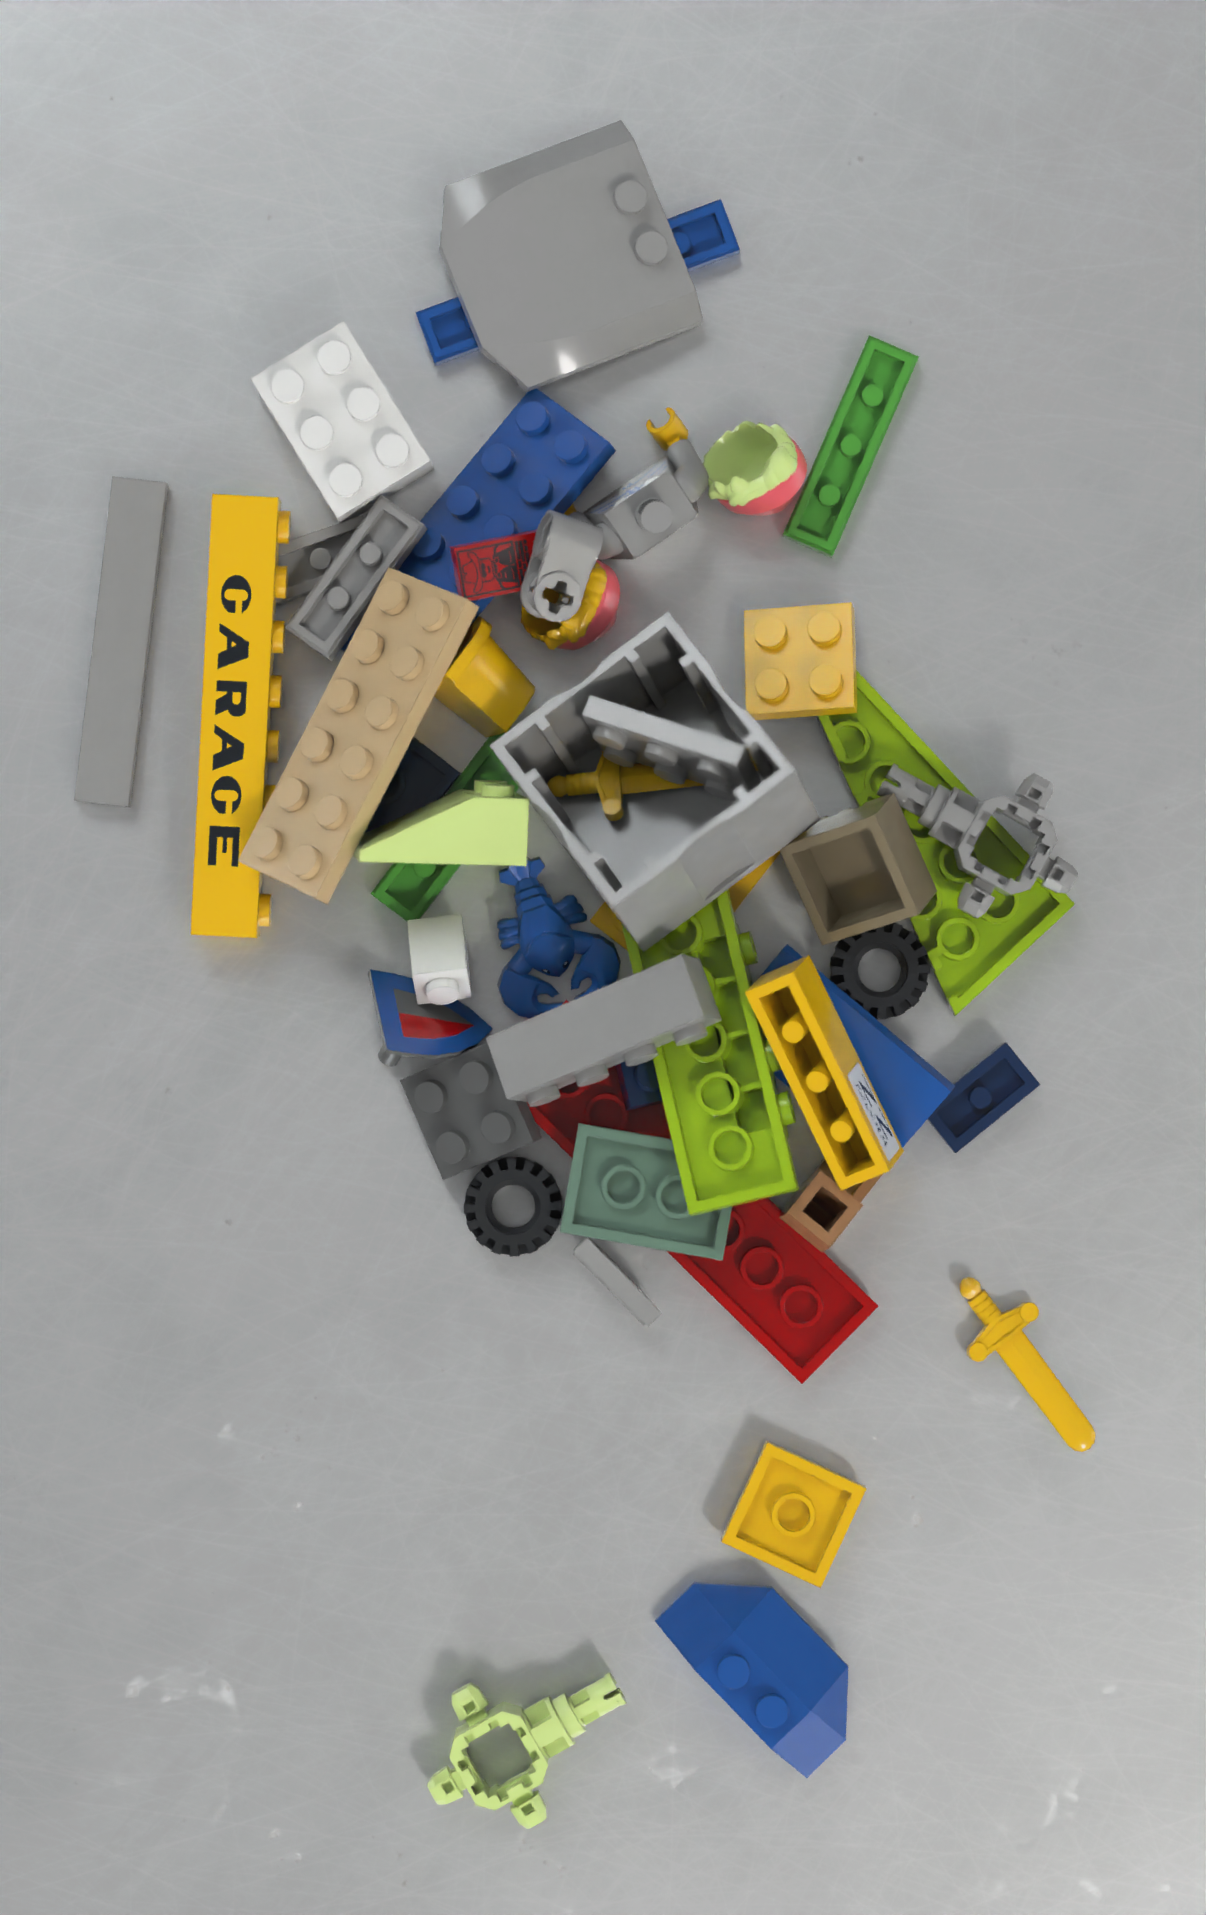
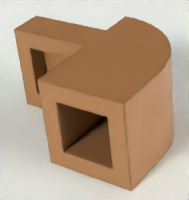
M824 1158L809 1178L800 1185V1190L794 1193L780 1213L779 1218L819 1251L824 1252L833 1245L863 1206L861 1204L862 1200L883 1174L840 1191Z

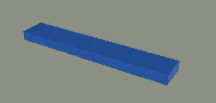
M721 199L667 219L688 272L734 256L740 252ZM458 297L416 312L435 366L479 350Z

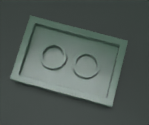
M579 1123L560 1232L723 1261L732 1207L695 1216L689 1215L672 1139Z

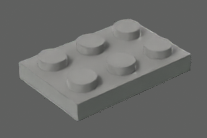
M592 695L589 696L582 717L592 732L593 738L604 752L603 756L609 761L628 768L634 767L635 762L654 768L653 772L657 776L676 784H684L686 779L704 784V789L708 793L728 801H735L736 797L733 791L741 785L747 793L760 785L761 779L745 745Z

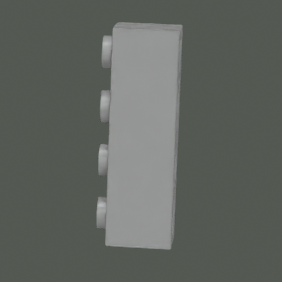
M680 954L488 1036L486 1040L506 1098L508 1100L528 1102L529 1107H536L558 1099L561 1096L559 1089L574 1082H577L578 1087L604 1080L609 1076L607 1068L625 1061L627 1066H634L647 1062L658 1056L657 1047L675 1040L676 1045L679 1046L697 1041L708 1034L707 1026L722 1021L700 959Z

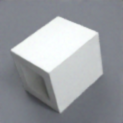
M462 914L407 920L411 970L417 1004L433 1003L446 1005L456 1000L472 998L467 943Z

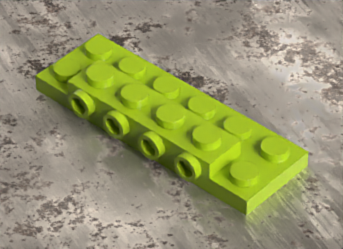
M727 889L645 952L642 951L622 925L633 974L680 954L699 958L722 1021L707 1026L708 1034L697 1041L678 1046L674 1040L657 1047L658 1056L653 1058L689 1215L695 1216L800 1190L787 1139L789 1138L787 1125L796 1123L795 1111L789 1091L781 1093L778 1091L774 1072L782 1069L745 994V991L753 984L749 965L758 963V956L751 932L741 933L740 927L736 923L729 890Z

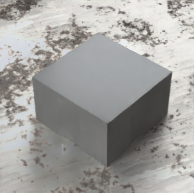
M669 612L665 613L606 657L599 667L583 682L571 690L550 699L489 745L521 792L529 799L530 804L643 952L821 820L796 770L751 714L742 709L727 695L713 667ZM590 695L745 745L758 769L757 773L761 779L760 785L747 793L742 785L734 790L735 801L724 800L708 793L704 789L705 785L623 794L624 814L617 821H610L605 817L598 793L568 796L566 794L562 797H555L547 783L551 778L558 775L566 777L567 774L596 771L602 751L582 717Z

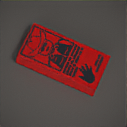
M537 530L450 546L458 595L474 601L519 592L533 552V541Z

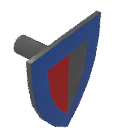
M372 969L368 971L383 1042L378 1058L387 1066L397 1065L402 1056L437 1059L459 1055L476 1047L493 1030L471 1008L458 1000L446 1005L433 1003L418 1005L413 978Z

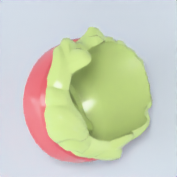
M744 421L736 426L733 431L727 430L705 454L703 462L709 476V498L717 499L731 512L751 516H767L784 510L799 491L807 473L805 456L786 431L778 424L767 426L760 422L755 424L750 421Z

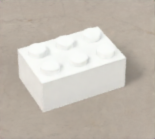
M344 321L250 378L339 523L358 517L371 509L380 495L388 498L433 470L431 460Z

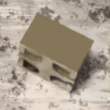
M895 793L865 802L861 807L855 809L850 807L841 810L839 814L831 817L823 816L820 818L821 820L780 850L822 946L919 915L937 892Z

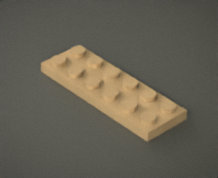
M388 567L238 859L239 862L328 905L479 609L476 604L467 598Z

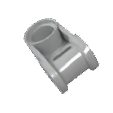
M548 510L544 514L535 534L533 552L520 587V600L522 606L529 614L548 621L562 622L569 620L577 613L581 606L591 570L601 551L604 535L601 527L553 510ZM545 587L552 588V590L559 593L556 603L542 598Z

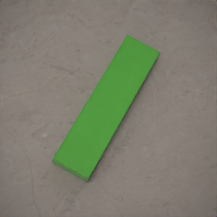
M869 335L782 537L832 558L919 356Z
M505 733L489 736L445 796L459 789L474 790V780L507 781V785L515 786V792L519 790L517 784L489 746ZM393 863L371 892V895L406 921L421 919L462 864Z

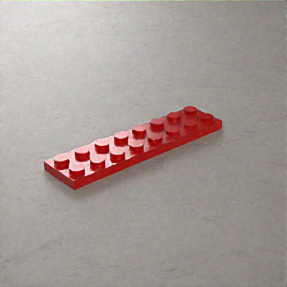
M612 1066L607 1068L609 1076L604 1080L578 1087L577 1082H574L559 1089L561 1096L558 1099L540 1106L529 1107L535 1122L573 1159L579 1123L671 1139L663 1103L626 1111L616 1067ZM769 1198L732 1206L723 1261L667 1252L803 1384L871 1315L878 1305L824 1252L819 1251L781 1220L779 1215L782 1211Z

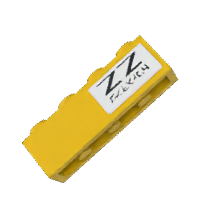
M810 955L761 975L745 991L746 997L840 1191L889 1172L904 1150Z

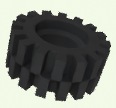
M894 922L839 940L830 960V980L874 1018L887 1019L905 1013V1011L914 1007L919 1002L920 996L926 991L928 986L927 979L928 974H930V964H928L926 957L927 951L918 941V937L912 931L905 929L903 925ZM876 948L892 952L897 957L901 968L897 983L889 990L882 992L867 988L860 980L858 974L861 958L868 951Z
M518 1156L500 1158L484 1166L469 1184L464 1203L466 1224L470 1232L476 1237V1240L482 1246L491 1249V1252L499 1255H510V1257L526 1253L530 1254L546 1244L559 1226L563 1209L561 1191L553 1175L538 1162ZM507 1185L522 1186L534 1198V1215L523 1226L507 1227L501 1224L493 1214L492 1201L494 1195Z

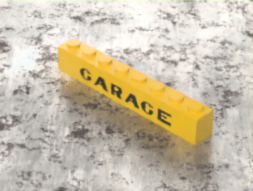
M212 494L191 935L257 938L260 936V926L270 927L272 894H262L263 874L244 865L238 859L276 785L268 784V763H278L280 730H270L271 708H281L283 677L281 675H273L274 653H284L285 621L276 620V598L286 599L288 566L278 565L279 543L289 544L291 511H281L282 501L278 497Z

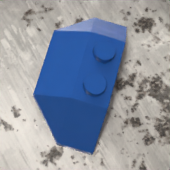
M693 1582L655 1619L658 1626L705 1682L771 1750L806 1778L846 1741L848 1665L772 1586Z

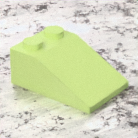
M474 780V790L459 789L363 834L353 856L359 862L527 866L529 799L515 792V786L507 785V781Z

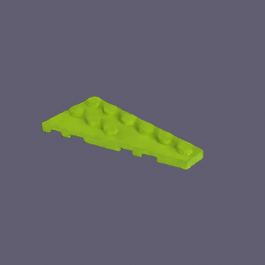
M857 670V713L816 716L858 807H861L865 802L880 798L876 793L884 780L898 787L896 783L885 778L893 763L898 765V768L934 788L938 784L951 791L954 787H957L975 797ZM901 807L937 889V892L921 913L910 917L909 920L920 944L927 951L926 957L953 1016H956L1070 910L1075 903L1065 893H1056L1040 886L1043 880L1037 878L1030 890L1005 896L993 890L991 896L995 899L986 913L976 919L957 908V899L964 883L971 884L973 877L958 870L953 848L928 835L930 829L917 822L919 817ZM990 816L970 855L977 859L979 863L1013 880L1020 875L1030 857L993 816Z

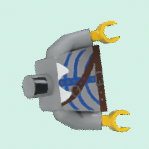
M666 408L670 418L664 426L656 428L650 419L646 422L647 430L660 448L667 451V455L583 513L576 511L573 503L564 513V515L597 525L603 529V543L598 556L600 561L608 558L635 559L699 515L697 500L707 489L709 476L691 442L687 440L688 429L672 408Z

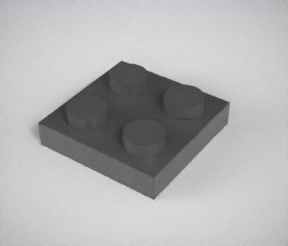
M484 1043L400 1080L443 1180L542 1138L527 1102L508 1100L506 1098L488 1043Z

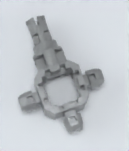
M893 763L885 778L896 783L898 787L884 780L876 795L881 797L895 793L899 805L919 817L917 822L930 829L928 835L954 849L953 853L958 870L973 877L971 884L964 883L957 899V908L977 919L986 913L995 898L991 896L993 890L1005 896L1030 890L1037 878L1043 880L1040 886L1053 892H1069L1078 873L1071 864L1059 856L1055 860L1049 858L1057 843V837L1053 823L1037 814L1039 808L1045 810L1053 793V784L1050 781L1033 773L1023 780L1015 792V795L1019 797L1017 802L1005 795L982 802L957 787H954L951 791L938 784L934 788L898 768V765ZM994 812L1002 813L1039 836L1032 854L1015 880L1004 877L970 856L976 841Z

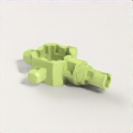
M610 1672L605 1674V1677L570 1697L566 1693L555 1699L547 1696L525 1710L522 1706L503 1701L487 1711L486 1706L489 1702L480 1688L473 1683H468L452 1693V1706L459 1721L465 1719L467 1723L456 1728L449 1755L454 1768L450 1769L446 1765L433 1774L427 1783V1787L437 1804L451 1803L463 1797V1790L467 1788L475 1804L480 1807L497 1810L512 1801L513 1804L510 1806L511 1812L519 1824L527 1829L544 1821L547 1818L546 1804L539 1790L533 1792L532 1789L543 1783L548 1759L576 1744L574 1738L586 1732L585 1725L618 1706H623L627 1703L620 1687H616L615 1684L617 1682ZM509 1723L512 1730L517 1732L529 1753L532 1764L529 1765V1769L501 1785L497 1783L489 1787L486 1780L483 1781L469 1757L467 1747L469 1742L499 1725L503 1727Z

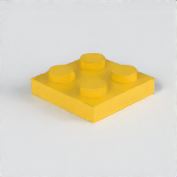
M852 602L744 610L746 711L755 720L857 713L855 609Z
M766 1440L721 1537V1542L821 1588L867 1488L858 1482Z

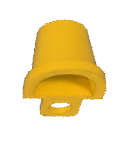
M478 616L469 627L434 697L487 738L506 733L530 702L535 693V686L490 636L492 625L484 618Z

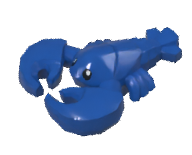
M527 856V866H507V868L499 870L500 883L515 886V910L518 916L515 918H503L497 922V928L499 929L498 937L501 941L500 947L506 950L519 943L520 948L507 965L503 967L497 986L503 1003L518 1016L530 1019L563 1004V1001L554 1003L538 1001V995L547 994L553 998L559 995V992L547 981L530 975L529 972L533 968L545 975L560 977L568 969L574 954H581L582 956L571 978V990L578 989L581 982L586 978H590L592 984L584 992L575 996V1000L615 983L619 976L621 960L614 943L600 934H592L571 928V924L587 921V914L583 913V907L577 902L578 899L574 895H567L554 904L551 895L547 893L544 885L537 879L545 867L544 862L540 857L530 859Z

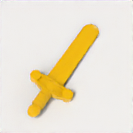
M603 751L595 772L567 774L566 777L558 775L551 778L547 783L555 797H562L566 794L568 796L598 793L605 817L610 821H617L624 814L623 794L704 785L686 779L684 784L669 782L657 776L653 772L654 768L640 763L634 764L632 768L620 766L606 759L603 756Z
M972 1277L962 1279L959 1285L960 1293L968 1299L967 1303L984 1324L975 1340L968 1345L966 1349L967 1356L973 1361L980 1362L996 1350L1067 1445L1074 1451L1083 1452L1090 1449L1095 1442L1096 1436L1093 1426L1022 1331L1025 1326L1037 1319L1039 1315L1038 1307L1033 1303L1024 1302L1015 1308L1001 1312L985 1289H981V1285L976 1279Z

